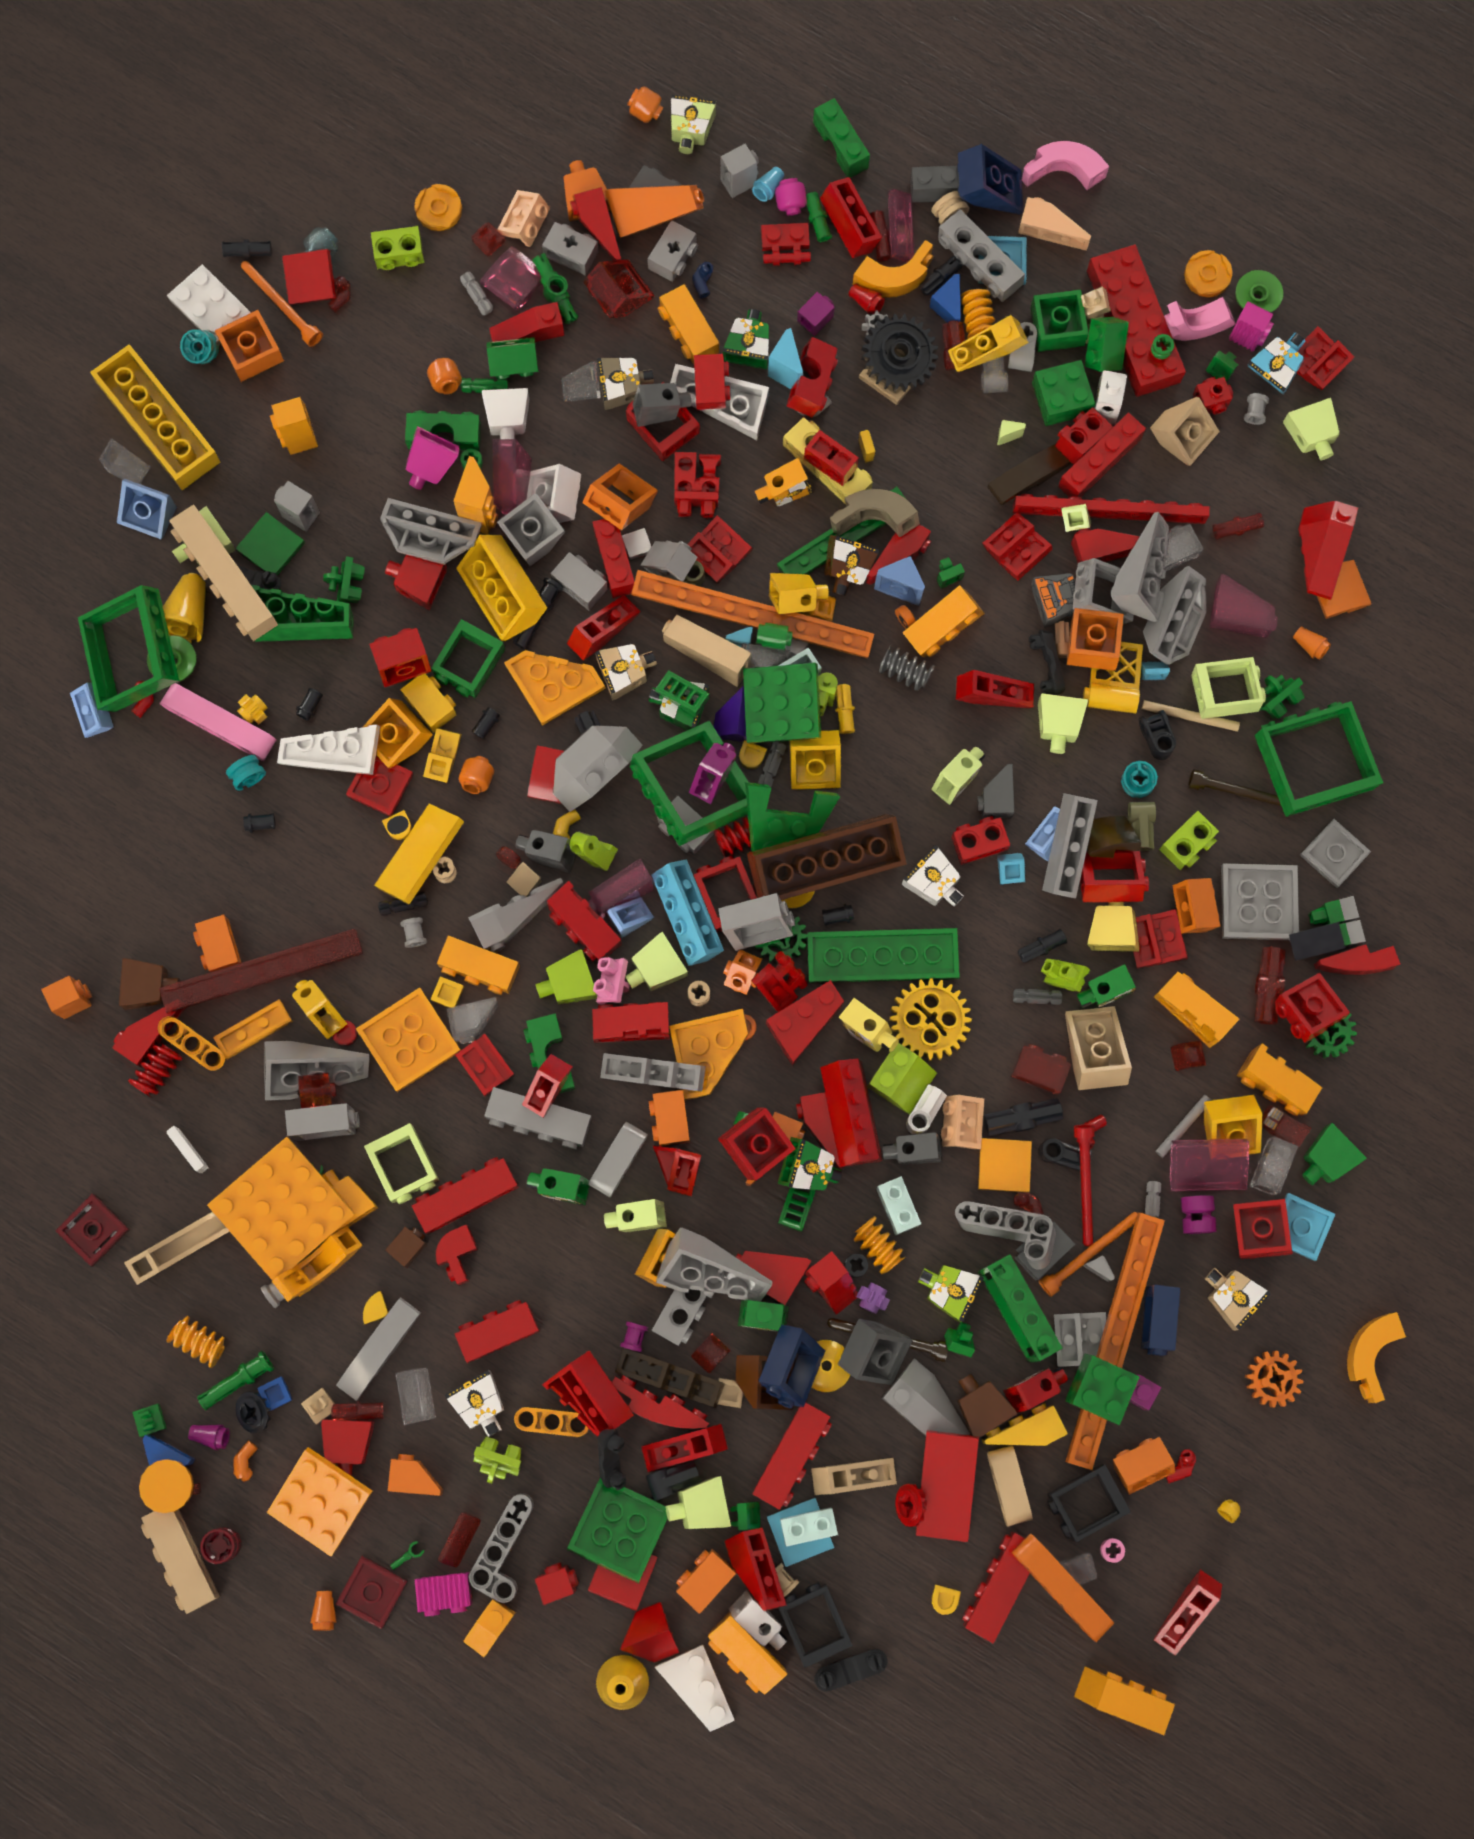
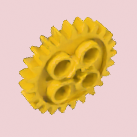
M930 978L928 985L925 986L921 979L919 980L918 988L911 983L909 985L910 992L902 989L901 994L904 999L900 997L895 998L894 1001L899 1007H891V1011L897 1014L889 1018V1021L896 1022V1025L891 1027V1031H898L899 1034L896 1035V1038L902 1039L904 1041L902 1045L904 1047L909 1046L910 1051L913 1053L917 1051L920 1058H922L923 1054H927L928 1061H931L933 1054H936L937 1058L941 1060L942 1052L951 1056V1047L959 1050L960 1045L957 1041H966L962 1033L970 1032V1028L964 1026L972 1021L971 1018L965 1017V1014L970 1012V1008L962 1007L967 1000H958L957 997L960 994V990L952 993V984L945 989L943 988V980H940L938 985L935 986L933 979ZM928 996L934 997L937 1001V1006L934 1008L927 1007L924 1003V998ZM914 1004H919L921 1009L925 1012V1014L922 1013L919 1009H917L914 1006ZM911 1013L916 1014L919 1017V1023L917 1025H910L906 1021V1016ZM945 1014L953 1016L955 1020L954 1025L946 1026L942 1022V1016ZM926 1015L928 1017L934 1015L936 1017L934 1023L927 1024L925 1022L927 1019ZM935 1024L945 1031L947 1036H943ZM928 1031L935 1033L937 1041L935 1043L926 1042L924 1033Z

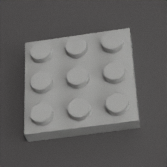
M1224 863L1221 865L1222 939L1290 940L1289 934L1299 932L1298 865Z

